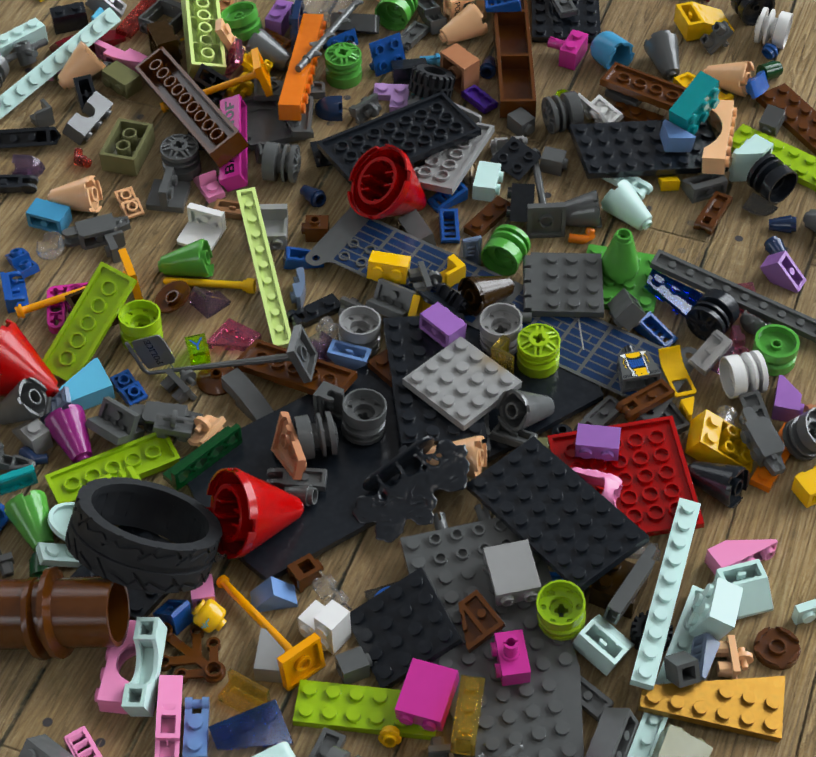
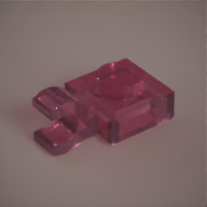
M732 325L729 337L733 341L731 347L732 354L739 355L743 352H749L748 348L743 346L745 345V334L741 333L740 325Z

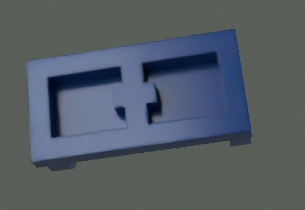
M20 271L0 272L8 314L16 312L15 307L18 304H21L22 307L29 305L25 280L22 278L12 279L15 276H20Z

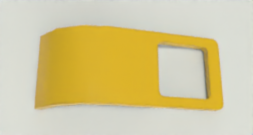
M680 345L658 349L661 368L670 387L675 391V397L696 394V388L682 360ZM687 379L692 390L677 393L672 382Z

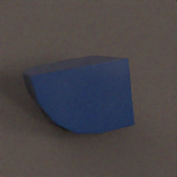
M327 96L318 100L315 104V114L326 121H343L342 96Z

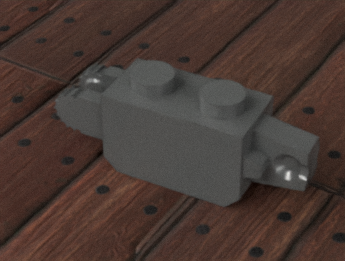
M112 213L74 222L75 226L62 230V237L65 238V246L74 247L81 245L82 249L88 250L106 245L104 235L119 230L124 232L131 229L128 216L113 218Z
M146 401L145 405L133 404L129 406L131 410L141 415L138 425H143L147 434L154 433L153 425L156 413L172 415L173 409L178 410V416L194 419L197 416H203V414L188 411V405L179 403Z
M743 407L742 415L739 416L738 420L742 427L740 438L749 448L751 458L757 462L760 468L765 466L772 476L784 473L786 467L781 455L785 444L770 419L764 416L758 417L751 407Z

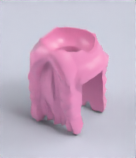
M579 467L572 468L587 483L603 487L604 490L601 495L616 507L617 498L620 497L623 487L622 480L618 476L611 473L606 474L598 470L581 469Z

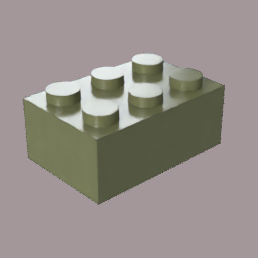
M118 118L99 153L102 170L137 177L155 142L153 124Z

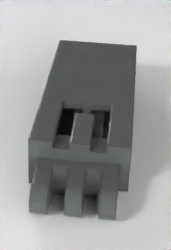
M650 544L647 546L607 605L603 618L614 625H617L650 575L655 561L652 560L656 552L654 545Z

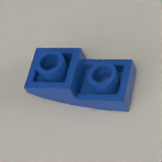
M764 70L757 72L755 77L749 78L747 85H745L748 95H751L752 99L759 97L769 88Z
M24 248L12 249L9 254L5 255L15 271H20L22 279L40 271L38 264L31 259L29 252Z
M129 369L110 377L113 387L128 406L148 399L147 393L139 381L134 379Z

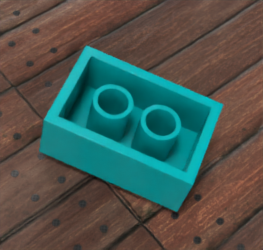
M700 71L669 109V121L695 135L700 123L705 122L709 112L719 104V80Z

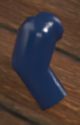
M28 446L20 448L18 454L34 460L36 465L49 464L47 453L35 454Z

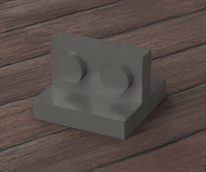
M167 166L163 179H154L146 202V209L184 213L191 190V182L178 181V175H175L174 167Z
M380 278L378 279L374 297L366 300L365 306L373 308L379 314L389 318L407 317L413 294L416 295L417 292Z
M110 396L103 398L98 416L88 418L85 424L87 428L115 445L131 442L143 437L145 430L137 426L141 415Z

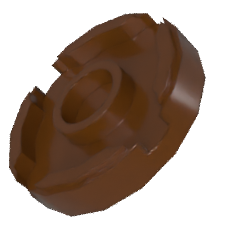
M783 627L764 628L757 634L754 640V654L757 660L763 666L773 670L791 668L796 664L801 653L798 638L791 631Z

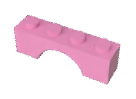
M129 620L127 637L123 645L108 647L106 650V666L101 669L100 688H96L94 697L101 712L128 714L121 707L125 684L129 683V681L124 679L119 673L125 661L136 655L133 641L136 620Z

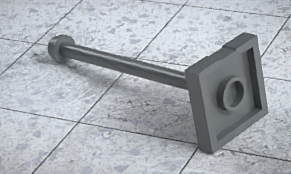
M532 148L535 152L541 155L538 149ZM538 160L533 166V173L539 203L527 204L526 234L529 239L565 237L566 202H546Z

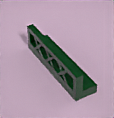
M236 423L232 427L227 426L162 473L163 479L177 491L243 443L241 426Z

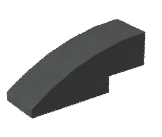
M418 0L417 11L424 25L430 27L432 35L440 33V29L447 24V18L441 13V7L434 0Z
M238 367L221 377L222 388L235 400L236 406L253 422L274 412L264 396Z

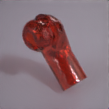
M81 148L74 149V164L79 167L89 168L92 160L83 155Z

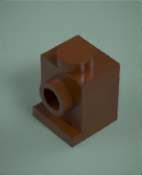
M309 553L287 565L288 578L295 585L298 592L302 593L306 587L323 578L322 571H324V568L319 559L315 560Z

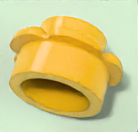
M393 725L384 726L378 736L379 742L388 748L395 747L396 744L399 745L402 741L400 730Z

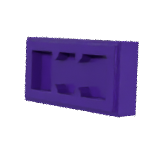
M475 84L461 91V97L483 114L498 107V102Z

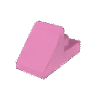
M216 170L193 178L194 183L208 203L216 201L217 198L222 199L226 197L225 191L217 181Z

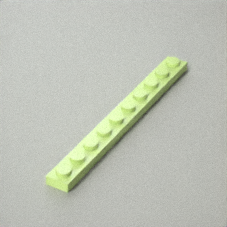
M252 187L237 190V198L272 344L288 348L291 331L256 189Z

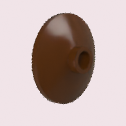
M179 280L164 286L155 298V304L158 305L161 313H171L181 308L190 296L189 285Z
M232 367L201 370L197 375V385L203 393L211 396L227 394L222 388L221 377L234 369Z

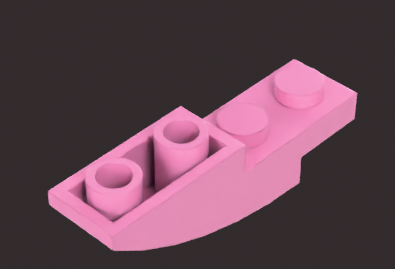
M99 39L94 43L98 58L112 63L117 60L137 73L138 71L135 69V66L148 57L131 48L123 51Z
M159 675L154 757H179L183 675Z

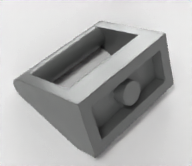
M701 174L680 180V187L692 204L710 199L715 191L726 194L728 184L727 178L719 174Z

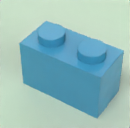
M36 198L25 212L28 226L62 235V230L68 228L73 221L70 206Z

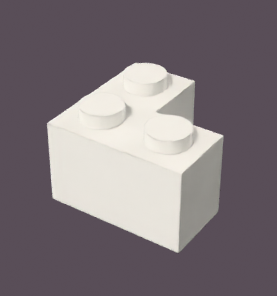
M333 599L326 606L315 600L298 617L299 632L305 638L315 632L321 638L323 651L327 650L334 655L351 637L350 611Z

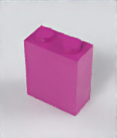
M412 658L395 707L396 718L403 724H417L427 731H443L459 683L458 670Z

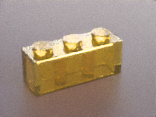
M461 675L451 735L450 753L475 756L485 692V678Z

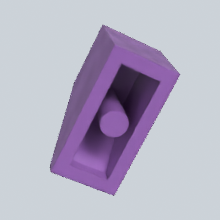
M786 250L768 255L760 266V269L771 283L792 292H799L806 282V278Z
M783 375L778 377L771 419L789 422L803 414L804 404L801 403L802 394Z

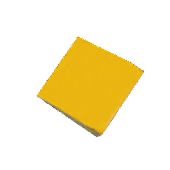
M677 176L658 177L660 191L679 190L680 179Z
M694 396L681 399L679 404L680 412L689 423L693 414Z

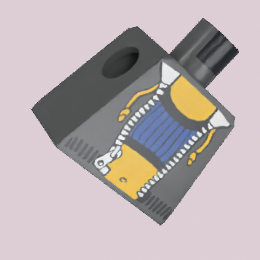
M632 345L623 347L622 354L618 355L617 374L621 393L641 390L661 378V371L647 350L635 351Z

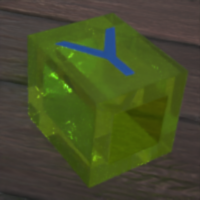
M204 333L184 337L191 366L211 363L210 352Z

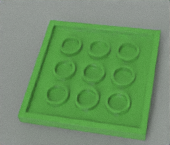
M589 244L587 253L601 254V257H603L607 247ZM637 252L640 264L639 272L634 278L625 281L623 284L615 283L614 280L602 273L604 309L610 310L607 304L625 288L638 300L646 314L649 311L654 314L662 276L661 272L650 268V263L655 256L654 254Z

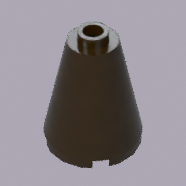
M470 276L460 280L458 292L461 291V295L469 303V307L464 311L468 315L478 316L487 306L499 303L513 294L515 285L508 276Z

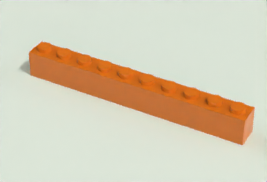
M303 13L278 102L279 120L301 121L302 114L306 112L308 95L311 93L313 76H315L320 56L313 57L311 62L301 72H297L295 67L302 60V57L311 50L312 46L309 43L318 41L325 34L327 21H324V14Z

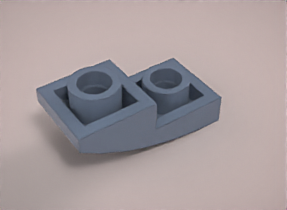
M303 267L296 268V276L293 277L294 283H292L293 292H290L291 303H295L297 309L303 307L306 298L305 272Z

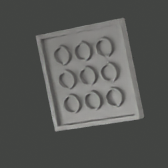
M460 336L405 376L402 384L462 431H465L497 406L499 396L504 391L521 388L522 381Z

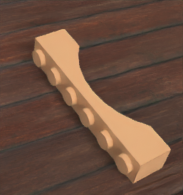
M719 100L717 107L711 110L710 125L716 128L720 135L714 142L704 147L702 174L724 175L725 168H729L737 118V107H734V100Z

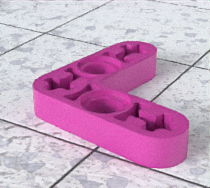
M88 282L52 286L47 290V298L87 286ZM66 301L47 307L49 331L52 334H58L66 321ZM54 308H61L59 312H52ZM55 320H59L58 325L55 324Z

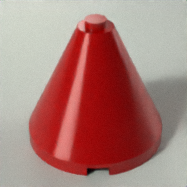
M385 144L383 147H372L358 159L349 176V181L352 182L351 192L347 191L349 204L358 215L370 220L383 219L407 214L415 209L419 212L426 206L427 198L406 153L396 146Z
M7 319L5 321L6 326L2 325L0 327V397H6L22 379L33 377L45 385L47 397L53 398L59 392L58 380L17 324Z
M222 468L213 475L206 495L212 496L211 507H206V509H209L218 518L222 527L223 535L217 551L219 554L228 555V559L244 557L298 520L304 512V504L298 497L238 468Z

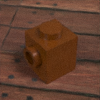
M306 215L305 223H302L301 227L302 234H305L306 242H319L329 231V215Z

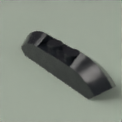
M56 127L0 130V149L57 145L61 134Z

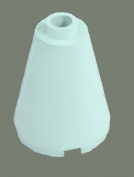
M627 179L618 182L617 185L619 187L615 190L611 188L601 201V208L639 231L647 230L652 225V215Z

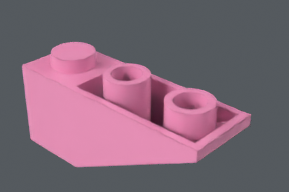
M776 539L725 540L707 549L705 563L715 575L716 569L756 559L760 561L769 560L775 555L778 541Z

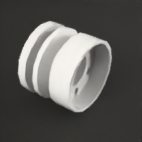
M763 7L755 25L754 42L759 43L763 36L762 44L765 45L769 38H772V44L776 45L777 48L784 49L790 33L793 13L781 11L779 17L776 18L775 9H772L768 16L769 8Z
M759 350L743 352L740 356L732 354L721 357L719 362L720 381L728 398H739V395L759 390L760 393L768 390V368Z

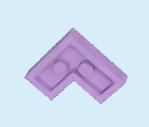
M375 83L374 93H378V100L390 101L389 112L408 105L409 85Z

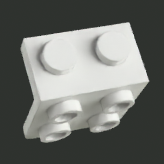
M578 93L584 115L588 119L593 118L595 123L619 122L624 118L623 114L600 94L590 102Z
M189 203L187 206L189 221L178 236L177 244L186 246L199 239H204L208 241L212 251L226 230L225 212Z

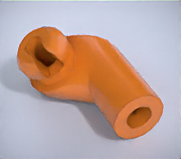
M587 227L582 235L569 233L568 242L586 244L595 238V229Z

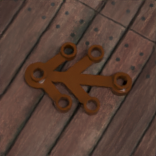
M163 622L168 628L165 643L170 644L184 656L169 657L163 655L162 662L167 661L168 664L161 665V671H168L172 666L196 664L200 669L186 670L178 668L175 670L174 675L184 674L183 684L188 679L204 678L209 683H218L224 679L226 669L219 662L218 651L221 649V644L217 637H211L206 642L207 650L209 651V661L202 657L203 629L197 625H193L190 628V636L192 638V648H190L173 635L171 624ZM195 631H201L199 634H194ZM212 643L217 644L215 647L210 646Z

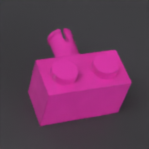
M572 29L565 40L550 36L547 47L560 50L558 66L575 71L587 51L589 34Z
M523 630L494 633V642L490 643L492 657H497L498 664H494L496 678H501L502 686L529 683L531 669Z

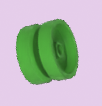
M243 1L234 3L221 12V18L225 23L229 24L232 34L238 38L239 42L249 40L255 32L257 34L260 32L258 29H263L261 19L258 17L256 4L253 2Z
M769 324L761 327L756 332L752 351L759 350L763 355L768 368V375H785L795 366L800 340L792 329L784 325Z

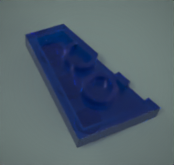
M654 269L651 270L644 285L661 302L666 301L672 306V311L677 315L680 313L685 318L687 313L703 295V293Z
M276 699L209 726L218 751L261 746L272 747L281 742H288L289 745H294Z

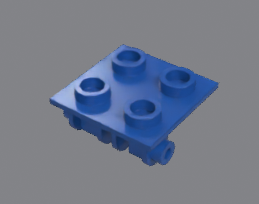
M400 32L369 43L372 63L369 66L371 70H375L376 77L392 71L391 61L406 59Z

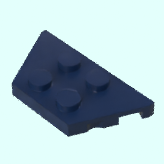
M295 0V3L291 5L292 15H289L291 55L303 13L307 14L304 11L305 5L303 0Z

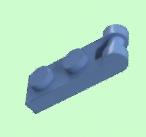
M185 697L182 757H208L210 697H202V699ZM193 709H202L201 713L193 714Z

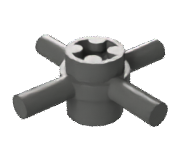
M46 38L30 44L29 40L20 41L13 45L12 53L4 58L8 63L18 59L20 66L30 65L37 61V49L48 45V41Z

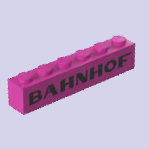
M240 94L220 100L219 109L247 141L246 103ZM248 147L219 168L218 181L227 192L248 186Z

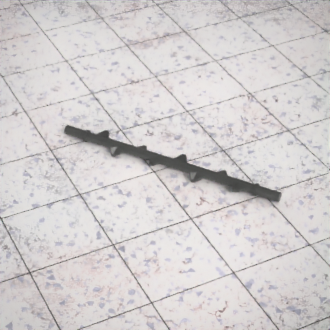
M354 0L347 8L338 10V13L341 15L333 25L325 29V34L318 41L309 43L312 48L296 65L295 70L297 72H301L311 62L313 57L322 55L319 50L331 37L336 35L335 32L342 24L351 22L348 17L359 5L364 3L363 0Z

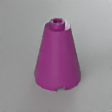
M70 404L68 409L62 410L60 407L51 412L45 418L44 425L49 429L52 438L75 464L92 457L93 453L88 428L85 426V411L79 404Z

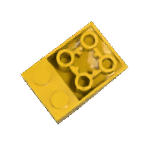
M692 1L676 4L674 22L686 42L700 39L704 34L710 35L713 32L712 26L716 22L722 23L723 20L728 23V26L734 32L733 27L720 9Z
M707 409L691 420L685 449L686 454L698 461L743 466L749 470V473L752 472L753 459L751 458L749 448L740 438L741 429Z

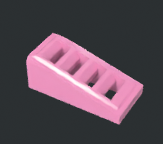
M85 726L64 736L65 745L74 757H89L92 754L95 755L93 757H102ZM86 746H89V748L83 750L80 753H77L79 750L85 748Z

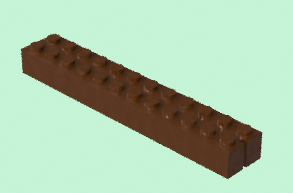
M520 0L522 11L492 12L500 118H507V114L520 107L536 117V90L527 0Z

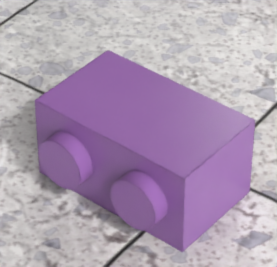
M277 0L266 16V32L272 37L282 39L290 27L289 15H292L291 5L293 2Z
M436 302L420 313L419 328L444 348L460 336L465 339L467 324L439 302Z
M578 423L575 457L618 461L621 427Z

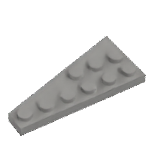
M477 122L476 124L481 128L480 136L436 153L426 159L425 164L420 168L415 167L414 171L422 189L453 195L495 132V126Z

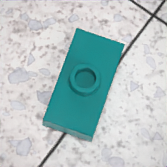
M33 464L0 475V495L37 484L38 480Z

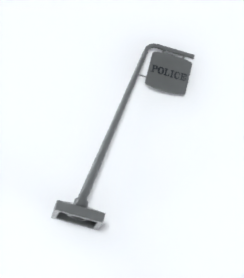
M299 324L293 326L286 353L177 368L172 366L170 369L173 372H180L183 369L185 371L290 361L303 383H308L312 381L318 353L304 328ZM158 334L133 340V348L128 342H125L127 349L138 366L146 374H164L166 369L150 371L142 363L149 369L168 364L172 366V363H175L172 351Z

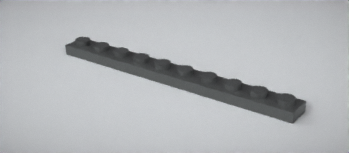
M660 249L650 263V268L700 291L706 292L713 288L720 289L731 295L740 309L747 310V312L773 324L784 325L792 329L796 334L816 343V319Z

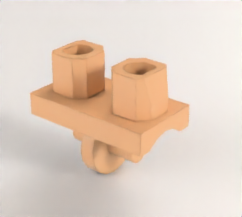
M206 415L205 417L197 416L194 419V424L196 425L195 432L187 440L191 446L199 447L224 429L223 425L226 422L224 416L220 418L212 415Z
M728 635L726 641H719L720 646L715 657H726L727 661H717V676L738 679L737 675L741 673V670H748V665L754 661L753 654L746 652L744 647H739L737 651L735 635Z

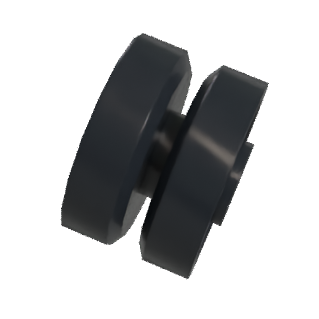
M731 0V6L746 25L754 26L763 7L769 8L768 16L770 15L771 10L775 8V0Z

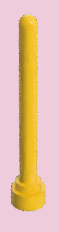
M165 277L163 279L165 285L180 280L193 287L242 289V291H246L249 294H255L256 278H247L243 281Z

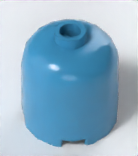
M612 31L599 33L590 46L593 59L607 70L615 62L629 66L635 54L632 52V47L634 46Z

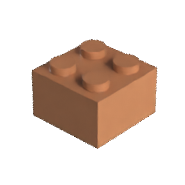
M457 43L440 52V67L451 71L456 76L453 88L455 91L461 94V91L474 84L479 87L480 60Z

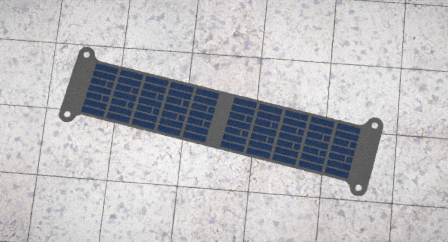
M350 207L309 251L305 260L312 266L332 262L367 278L370 255L365 253V247L368 245H374L376 250L380 252L411 256L410 269L418 268V261H424L427 272L434 270L440 273L447 269V257L453 253L379 220L364 218ZM350 239H357L359 246L357 248H350L348 241ZM351 242L350 245L355 246L357 242ZM373 248L367 249V251L372 252V250H374ZM343 251L349 252L350 259L347 261L340 260L339 253ZM342 254V255H341V258H347V257H348L347 254ZM317 255L320 257V259L318 261H314L312 257ZM457 256L466 265V277L502 276ZM358 258L367 259V265L365 267H358L356 260ZM360 260L358 264L363 265L365 261ZM408 278L406 285L401 284V286L413 290V283L420 281L410 282ZM513 281L515 285L513 294L499 303H514L520 312H524L523 285ZM459 283L451 287L455 292H458ZM432 286L430 292H436L437 289ZM464 315L467 325L480 330V315ZM532 316L531 322H522V329L535 323L547 324L553 327L561 338L559 367L621 396L628 397L637 392L621 393L617 360L618 355L622 354L623 347L627 345H632L635 351L647 350L660 369L661 378L669 385L661 368L658 349L664 347L599 318ZM578 319H580L584 350L582 348ZM692 347L681 349L682 360L688 374L692 372L694 367L687 362L689 358H686L685 354L692 353L694 355L697 350ZM686 379L672 382L676 392H678ZM673 398L653 408V415L644 413L640 417L644 420L659 418Z

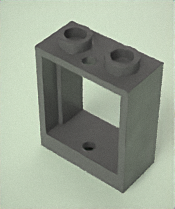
M157 0L138 17L140 31L148 34L146 24L156 22L164 14L174 18L169 22V25L173 26L176 35L183 28L181 3L174 0Z

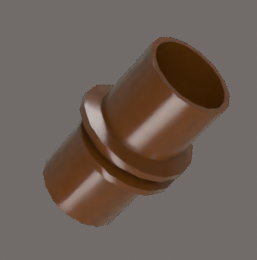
M56 566L45 568L40 578L29 577L28 579L0 580V650L28 649L32 657L38 660H48L52 657L64 659L71 655L74 648L119 647L123 645L127 637L130 603L127 587L101 576L64 578L62 571Z

